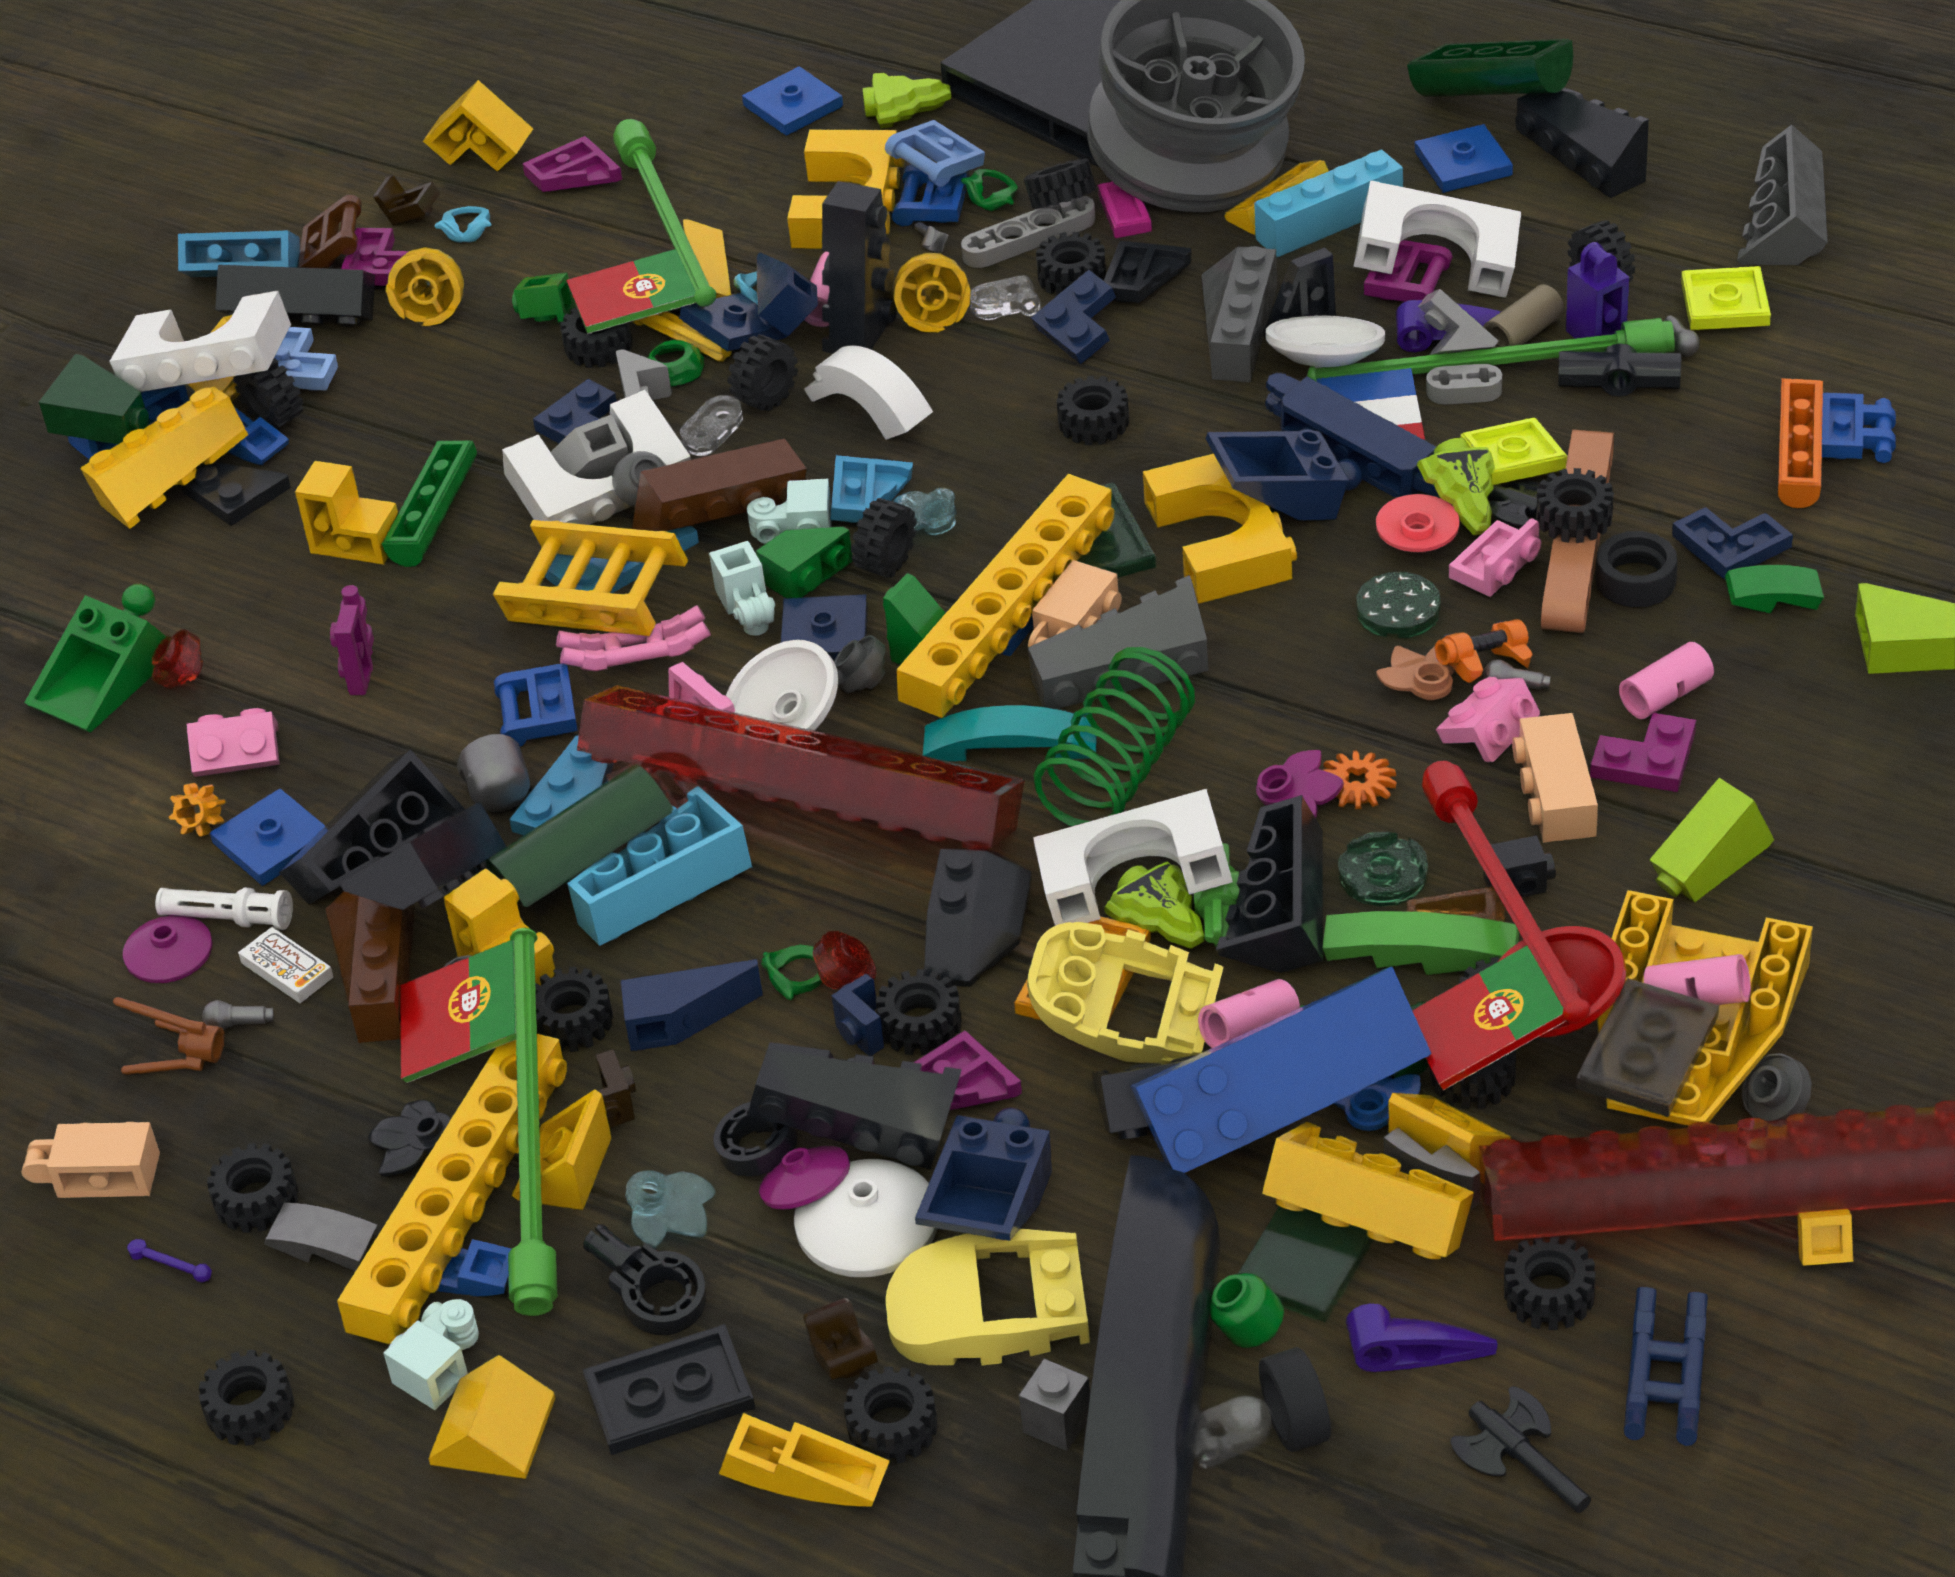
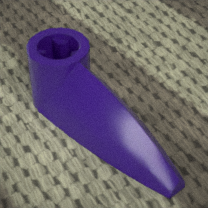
M1408 300L1402 303L1396 311L1397 342L1403 350L1408 352H1421L1431 345L1432 340H1441L1447 333L1445 330L1441 331L1434 328L1427 322L1424 317L1426 313L1418 307L1422 300ZM1458 304L1482 326L1502 312L1478 306Z
M1379 1304L1361 1305L1353 1309L1346 1318V1326L1355 1362L1360 1369L1365 1371H1393L1442 1365L1494 1355L1497 1350L1498 1343L1496 1339L1441 1322L1391 1318L1386 1307Z

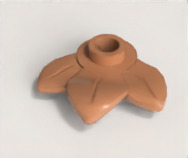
M1395 646L1391 656V667L1377 670L1376 675L1381 683L1391 689L1411 691L1414 695L1425 700H1437L1451 692L1453 686L1451 675L1455 670L1449 664H1440L1435 654V646L1426 656L1401 646Z

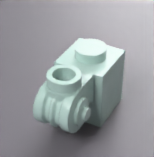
M828 479L788 481L787 501L781 505L776 506L775 501L768 497H761L751 501L747 507L751 535L761 543L766 544L785 530L832 527V520H830L831 496Z
M749 541L710 552L709 556L715 591L729 615L733 614L735 620H739L747 634L757 636L765 633L768 630V624L774 621L775 602L766 593L762 564Z
M456 1299L443 1304L440 1302L430 1304L423 1313L421 1322L417 1320L404 1334L398 1335L384 1352L392 1384L433 1410H436L455 1392L459 1379L468 1374L462 1350L470 1348L476 1343L479 1331L473 1308L467 1301Z

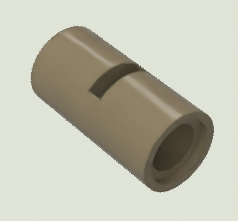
M1545 284L1538 285L1484 324L1483 327L1498 340V343L1492 348L1525 344L1563 316L1564 304L1555 289Z

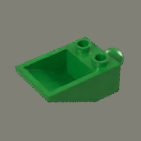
M144 584L130 585L122 595L123 611L85 595L24 704L89 733L99 726L152 677L171 643V640L151 623L139 618L140 616L147 615L154 608L155 595L153 591Z

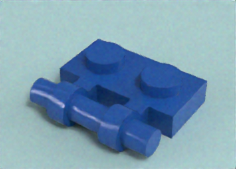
M1823 393L1822 457L1862 459L1863 448L1872 449L1878 462L1886 463L1890 461L1892 452L1896 448V436L1892 432L1896 424V413L1892 408L1891 401L1881 398L1876 401L1875 405L1863 404V394ZM1863 425H1871L1873 428H1863Z

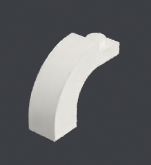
M845 346L840 348L815 367L817 371L813 373V376L816 380L804 388L812 402L835 393L851 397L870 414L886 440L908 432L933 412L916 385L898 366L883 355L861 346Z

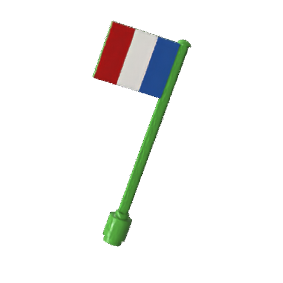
M1661 318L1622 322L1621 330L1615 331L1612 335L1356 363L1337 367L1315 368V366H1311L1307 377L1329 387L1340 395L1425 440L1412 374L1429 373L1430 370L1442 366L1499 365L1559 358V351L1604 352L1607 347L1620 343L1633 347L1637 353H1671L1675 350V338L1671 320L1662 321Z

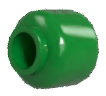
M1242 1273L1230 1275L1217 1284L1210 1302V1315L1212 1321L1232 1343L1238 1347L1252 1348L1270 1341L1275 1336L1283 1322L1284 1308L1279 1297L1264 1280L1256 1274Z

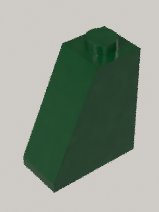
M75 354L39 401L47 432L52 434L120 444L128 433L137 429H144L149 423V414L147 409H145L141 391L83 355Z

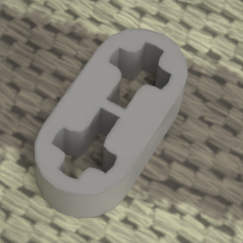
M1490 364L1436 367L1430 370L1426 377V395L1428 399L1437 404L1488 402L1497 399L1502 394V372L1498 367Z

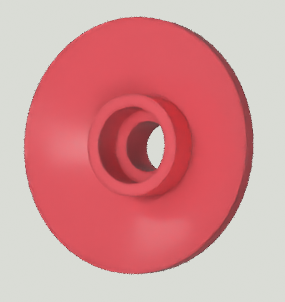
M1411 494L1395 498L1386 503L1379 510L1376 517V530L1380 538L1388 545L1408 552H1427L1447 545L1457 535L1460 525L1459 515L1450 503L1441 498L1425 494Z

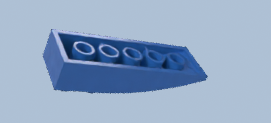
M1391 966L1131 1085V1088L1164 1162L1169 1164L1173 1170L1185 1173L1348 1097L1432 1053Z

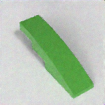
M1372 911L1326 915L1322 949L1327 961L1372 956L1376 968L1422 963L1426 975L1465 971L1469 966L1475 969L1476 962L1484 960L1488 964L1490 963V958L1499 957L1500 959L1510 948L1519 942V930L1512 923L1473 916L1432 912Z

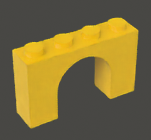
M809 130L804 150L808 182H852L881 189L883 206L887 209L886 234H889V212H893L895 206L894 189H899V167H904L905 160L902 158L895 159L885 152V144L890 136L897 133V130ZM793 195L787 217L791 248L822 249V203L827 196Z
M1214 454L1143 471L1144 500L1157 527L1202 516L1226 517L1243 525L1231 534L1182 547L1184 577L1190 576L1198 604L1292 579V562L1297 560V552L1292 538L1285 537L1283 534L1282 523L1276 511L1271 512L1268 505L1233 489Z

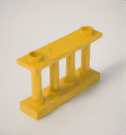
M532 521L530 527L542 548L523 583L518 584L499 582L493 593L508 621L650 636L656 625L644 602L662 565L685 567L688 562L675 533L563 523L560 521ZM557 554L574 556L558 586H540ZM591 558L609 559L593 590H575ZM627 561L645 563L628 594L611 593Z

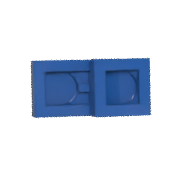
M235 408L248 436L228 451L229 453L248 462L262 465L289 444V439L263 418L259 417L253 422Z
M472 1239L468 1250L461 1249L456 1257L451 1258L436 1291L477 1297L504 1294L509 1282L508 1253L512 1248Z

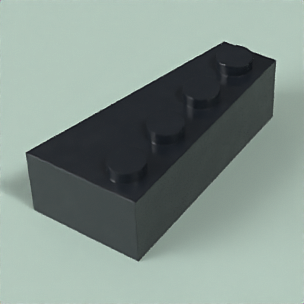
M838 181L822 203V251L829 252L824 270H822V285L829 286L828 304L822 306V321L829 322V335L822 338L823 352L834 354L845 346H861L872 350L888 324L892 323L896 318L897 308L893 299L892 289L894 271L890 269L889 263L891 242L886 236L885 228L887 209L883 206L882 192L879 188Z

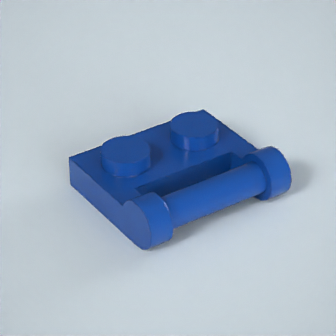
M913 165L906 166L902 176L903 190L899 203L893 208L892 220L899 226H909L913 221L958 222L967 190L966 185L961 182V179L970 177L969 171L951 177L946 185L939 187L929 181L927 174ZM923 183H927L922 202H915L918 188Z
M555 664L509 672L495 678L494 690L496 696L500 699L503 718L500 734L512 737L520 747L529 739L578 731L568 665ZM528 691L532 718L520 719L517 696L520 692Z

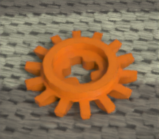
M1353 751V760H1349L1347 756L1339 753L1336 755L1338 762L1333 760L1324 762L1323 767L1326 769L1323 771L1337 775L1344 782L1343 788L1336 796L1339 799V807L1344 808L1349 803L1355 804V809H1362L1361 804L1368 802L1374 807L1378 805L1376 800L1378 796L1385 799L1391 796L1385 787L1396 789L1397 782L1390 778L1396 776L1395 769L1387 767L1389 765L1387 759L1374 761L1376 758L1375 753H1368L1363 760H1359L1358 751ZM1353 773L1359 776L1364 773L1365 782L1353 781L1349 783V774Z

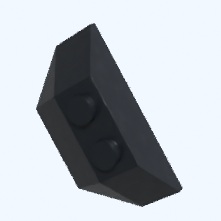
M940 849L927 910L925 975L929 977L933 970L940 973L941 980L946 976L951 979L952 986L970 987L980 979L981 973L996 965L1019 945L1031 887L1032 872L995 850Z

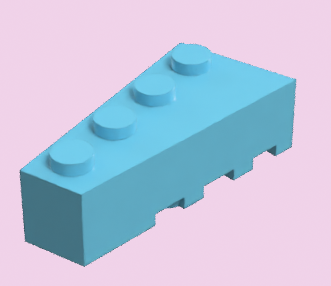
M699 786L687 793L688 801L678 809L672 806L671 814L661 819L657 825L646 833L642 832L629 840L627 847L621 852L609 853L567 883L578 925L599 946L618 938L647 921L657 918L660 914L695 898L708 889L728 881L735 875L752 867L743 825Z

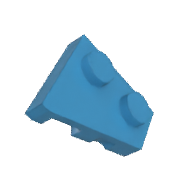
M836 455L830 520L855 523L859 519H863V511L865 508L870 507V503L873 500L876 501L877 498L892 501L911 480L913 462Z

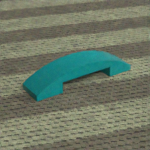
M1005 705L976 708L951 714L925 726L923 762L966 761L967 749L1054 747L1058 745V738L1062 730L1071 726L1070 721L1074 713L1037 706ZM1082 717L1078 724L1080 726H1091L1086 717ZM1080 732L1084 742L1096 752L1097 736L1088 732ZM1073 734L1068 737L1065 743L1079 746ZM1067 751L1071 759H1091L1078 752ZM1060 753L1055 756V758H1063Z

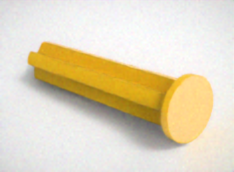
M670 311L632 321L637 326L644 324L674 340L688 342L696 346L700 353L718 362H724L727 357L731 356L732 351L727 352L679 319L680 316Z

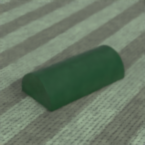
M1569 39L1444 44L1410 61L1407 64V68L1414 89L1424 97L1557 93L1566 86L1571 75L1573 44L1572 40Z
M635 763L487 859L486 865L488 870L500 880L507 879L511 882L519 895L518 905L529 907L671 814L673 807L647 771Z

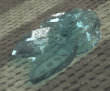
M939 487L928 494L920 491H910L897 496L893 500V502L909 507L915 512L914 518H917V524L914 529L917 531L924 528L927 534L938 535L949 531L956 523L955 516L957 510L953 503L956 498L953 491L948 488Z
M651 1170L636 1173L629 1179L625 1191L626 1200L633 1210L631 1219L633 1232L642 1242L649 1243L654 1248L662 1242L667 1231L685 1236L704 1237L707 1231V1218L701 1203L708 1201L715 1195L714 1187L703 1177L689 1172H677L667 1176ZM643 1189H652L657 1193L648 1194Z

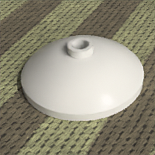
M1302 316L1283 319L1270 324L1266 328V340L1276 351L1294 362L1315 366V368L1337 367L1356 363L1377 351L1385 342V330L1375 323L1356 318Z
M790 640L773 645L751 659L737 674L726 694L735 708L734 736L731 739L747 752L772 754L791 748L809 737L828 715L837 693L838 672L830 655L813 642Z
M882 1159L850 1161V1170L847 1176L834 1190L812 1203L795 1209L794 1225L799 1245L815 1264L835 1274L848 1277H875L894 1272L911 1253L931 1244L938 1228L915 1224V1216L929 1183L915 1170L897 1162Z

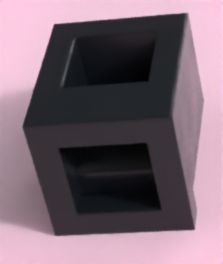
M1537 835L1491 844L1521 897L1546 893L1547 880L1555 879L1556 870L1551 853H1544ZM1483 871V878L1496 909L1504 908V904L1485 871Z

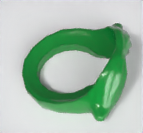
M977 169L971 177L961 179V182L967 187L972 203L985 210L994 211L1006 204H1014L1013 198L1017 193L1018 186L1009 176L990 169ZM990 176L1000 179L1008 185V188L994 192L990 197L984 199L982 196V177Z
M800 944L775 952H764L761 960L762 968L768 973L769 980L774 988L788 1000H793L795 995L809 992L819 987L828 972L826 956L819 949L809 945ZM800 958L811 959L820 967L818 973L813 978L802 982L791 981L778 971L791 961Z

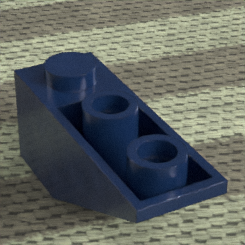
M759 253L756 256L758 316L770 329H778L786 336H789L818 306L817 285L788 264Z
M757 959L620 980L624 1018L631 1051L676 1045L763 995Z

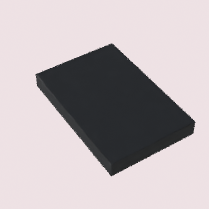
M725 1324L582 1369L611 1455L755 1409L753 1395Z

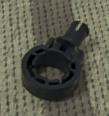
M751 1101L739 1105L727 1113L717 1125L713 1137L715 1149L725 1168L733 1174L746 1177L758 1176L772 1171L782 1162V1158L788 1152L795 1149L798 1139L796 1128L780 1123H771L763 1118L748 1114ZM753 1131H756V1133L773 1132L770 1138L764 1142L767 1147L764 1150H761L760 1146L745 1149V1147H739L738 1145L744 1135H748Z
M604 1224L595 1227L600 1237L592 1230L589 1232L583 1243V1248L613 1271L608 1278L609 1287L622 1297L624 1312L634 1326L654 1335H671L686 1330L699 1319L706 1303L705 1280L701 1269L692 1259L677 1252H659L649 1243H645L642 1248L639 1245L630 1247L613 1234ZM689 1279L693 1282L697 1289V1293L695 1296H692L691 1283L689 1284ZM664 1280L679 1282L686 1290L685 1295L673 1306L660 1307V1316L655 1315L654 1306L648 1304L642 1298L645 1291L655 1284L663 1283Z

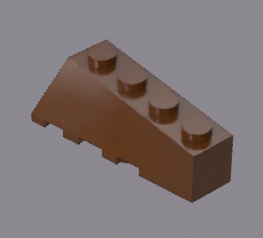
M784 438L641 471L632 529L669 531L747 512L748 504L761 497L771 498L775 501V505L785 503L787 501L788 481L805 480L807 468Z
M344 891L325 910L358 1043L401 1039L400 985L409 982L415 906L412 904L401 910Z

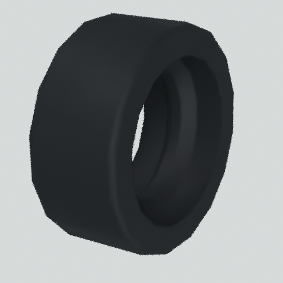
M1644 531L1623 532L1613 535L1603 542L1597 552V588L1605 598L1615 604L1627 607H1648L1665 600L1672 594L1676 586V550L1669 541L1657 534ZM1640 562L1651 565L1658 569V571L1643 576H1632L1621 573L1614 568L1626 563Z
M1295 1347L1261 1358L1258 1368L1262 1394L1273 1427L1286 1450L1296 1452L1328 1441L1331 1436L1328 1406L1317 1373L1303 1349Z

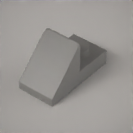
M1441 289L1427 294L1418 305L1426 313L1424 317L1430 325L1438 330H1445L1447 332L1429 355L1488 349L1498 343V340Z
M626 350L616 351L625 398L643 390H646L652 400L671 396L670 379L666 365Z

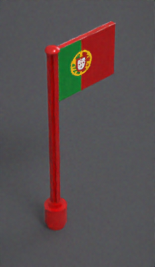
M1437 761L1427 767L1423 773V792L1441 821L1457 823L1527 944L1522 949L1412 1010L1432 1053L1425 1058L1439 1085L1445 1090L1565 1021L1574 1024L1583 1022L1590 1013V1006L1586 1000L1580 999L1474 818L1473 812L1477 807L1478 798L1463 770L1451 762Z

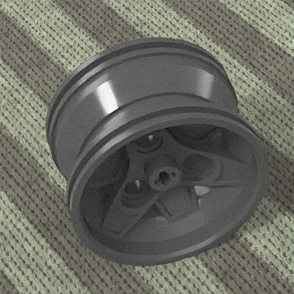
M1121 0L1108 15L1102 30L1098 56L1101 82L1092 96L1087 121L1089 149L1104 174L1121 189L1140 200L1162 208L1184 212H1212L1235 207L1274 181L1283 165L1289 138L1287 114L1298 96L1305 63L1301 39L1286 16L1267 0Z

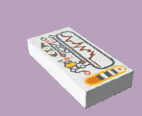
M273 927L238 952L240 961L244 966L298 1003H302L334 978L329 965Z

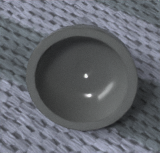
M636 451L624 456L616 464L612 475V483L617 496L624 503L635 508L640 472L666 466L664 461L657 455L647 451Z

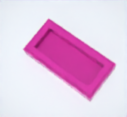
M1114 182L1098 185V196L1115 238L1152 232L1151 219L1143 200L1127 193Z

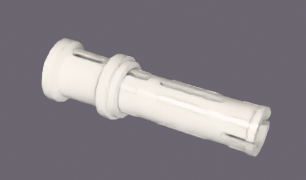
M246 887L238 890L237 893L160 888L155 901L156 911L161 916L176 915L234 920L236 924L245 928H249L253 924L273 925L277 930H285L290 924L293 912L292 897L287 890H279L275 894L256 893L254 889ZM189 902L213 903L214 907L189 905ZM260 907H267L268 911L261 910Z

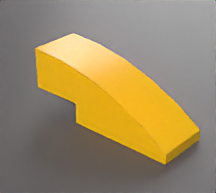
M743 1413L719 1474L744 1484L785 1496L829 1504L872 1507L889 1460L794 1422L792 1430L789 1432Z

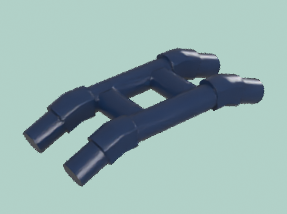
M1639 1287L1636 1290L1624 1434L1631 1440H1639L1644 1436L1648 1401L1679 1404L1676 1438L1680 1444L1689 1446L1696 1442L1698 1435L1708 1295L1701 1292H1690L1687 1294L1684 1343L1653 1340L1657 1290L1650 1287ZM1651 1360L1682 1363L1681 1383L1649 1380Z

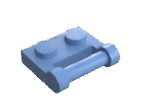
M935 120L893 134L885 144V152L895 159L902 158L927 174L929 181L939 187L946 185L953 176L982 166L985 157L983 150Z

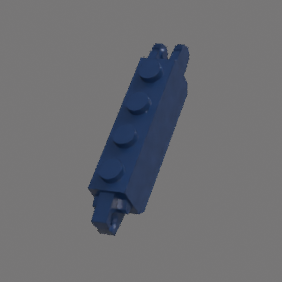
M1282 372L1269 375L1266 381L1267 391H1270V394L1265 399V407L1269 412H1273L1274 415L1281 418V431H1301L1304 429L1320 431L1337 461L1345 458L1356 461L1362 469V480L1395 498L1416 494L1418 491L1440 498L1434 485L1425 482L1417 466L1419 460L1434 454L1436 446L1307 376L1300 382L1290 376H1286V374H1282Z

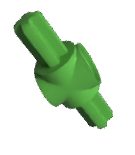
M1226 843L1222 844L1233 882L1194 893L1195 913L1204 919L1205 941L1214 943L1215 947H1217L1219 938L1226 936L1229 927L1225 920L1229 906L1236 904L1240 891L1236 884L1239 871H1236L1230 865V847Z

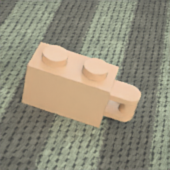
M1072 560L1032 610L1034 630L1030 635L1028 647L1077 625L1085 629L1096 624L1101 619V614L1116 608L1118 612L1122 596L1118 592L1117 574Z
M150 1122L58 1124L54 1139L34 1140L29 1143L21 1173L26 1180L33 1183H52L57 1198L150 1196L160 1151Z

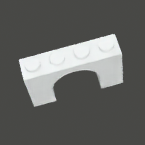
M1370 180L1362 213L1354 267L1392 274L1399 243L1403 239L1419 234L1437 235L1455 242L1468 254L1471 260L1469 291L1506 298L1515 268L1521 212Z
M279 291L242 297L235 312L226 324L210 334L189 341L183 340L172 310L136 315L113 354L110 364L116 377L141 392L266 371L269 369L291 323Z
M646 390L610 404V415H613L623 436L628 454L636 451H647L660 457L666 465L691 460V456ZM539 435L502 449L504 475L534 520L589 525L596 521H604L613 514L631 507L617 496L613 487L612 476L602 479H584L563 470Z
M1207 789L1033 837L1045 895L1055 926L1067 922L1089 923L1100 920L1095 897L1097 882L1111 868L1138 857L1161 856L1177 862L1181 866L1189 894L1233 882Z

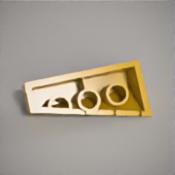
M212 386L196 391L191 395L190 400L180 407L162 412L157 417V421L144 429H137L128 433L123 438V442L110 450L97 452L90 458L89 463L80 469L101 507L131 529L140 522L137 515L148 505L150 508L156 509L167 500L163 494L173 485L180 484L185 486L196 477V467L201 463L205 465L214 463L248 436V433L229 396Z
M1305 1122L1276 1138L1262 1194L1276 1198L1278 1206L1291 1211H1304L1305 1208L1322 1214L1321 1220L1333 1226L1349 1227L1351 1224L1367 1230L1366 1235L1379 1242L1394 1243L1396 1240L1413 1246L1412 1251L1429 1259L1446 1258L1460 1247L1474 1195L1473 1191L1421 1169H1412L1409 1171V1174L1401 1172V1164L1397 1159L1383 1153L1361 1155L1355 1152L1357 1142L1343 1136H1337L1336 1140L1319 1137L1321 1127L1310 1122Z

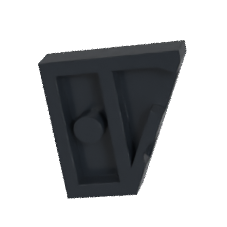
M1120 241L1104 282L1112 287L1116 296L1114 300L1140 303L1191 264V248Z
M1325 247L1290 261L1263 332L1265 339L1266 328L1279 320L1302 316H1336L1333 254Z
M218 462L198 468L195 474L196 477L185 486L181 485L185 495L230 526L291 488L288 475L285 473Z

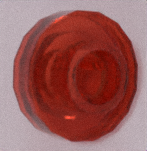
M181 629L172 637L167 636L160 642L152 658V664L154 665L152 677L154 682L166 689H172L178 684L185 683L187 680L193 681L199 675L204 661L201 659L202 652L199 636L186 629Z
M828 931L814 945L813 956L817 965L818 975L828 987L841 989L844 985L852 983L864 974H868L871 978L875 979L877 972L875 963L867 947L857 938L839 931Z

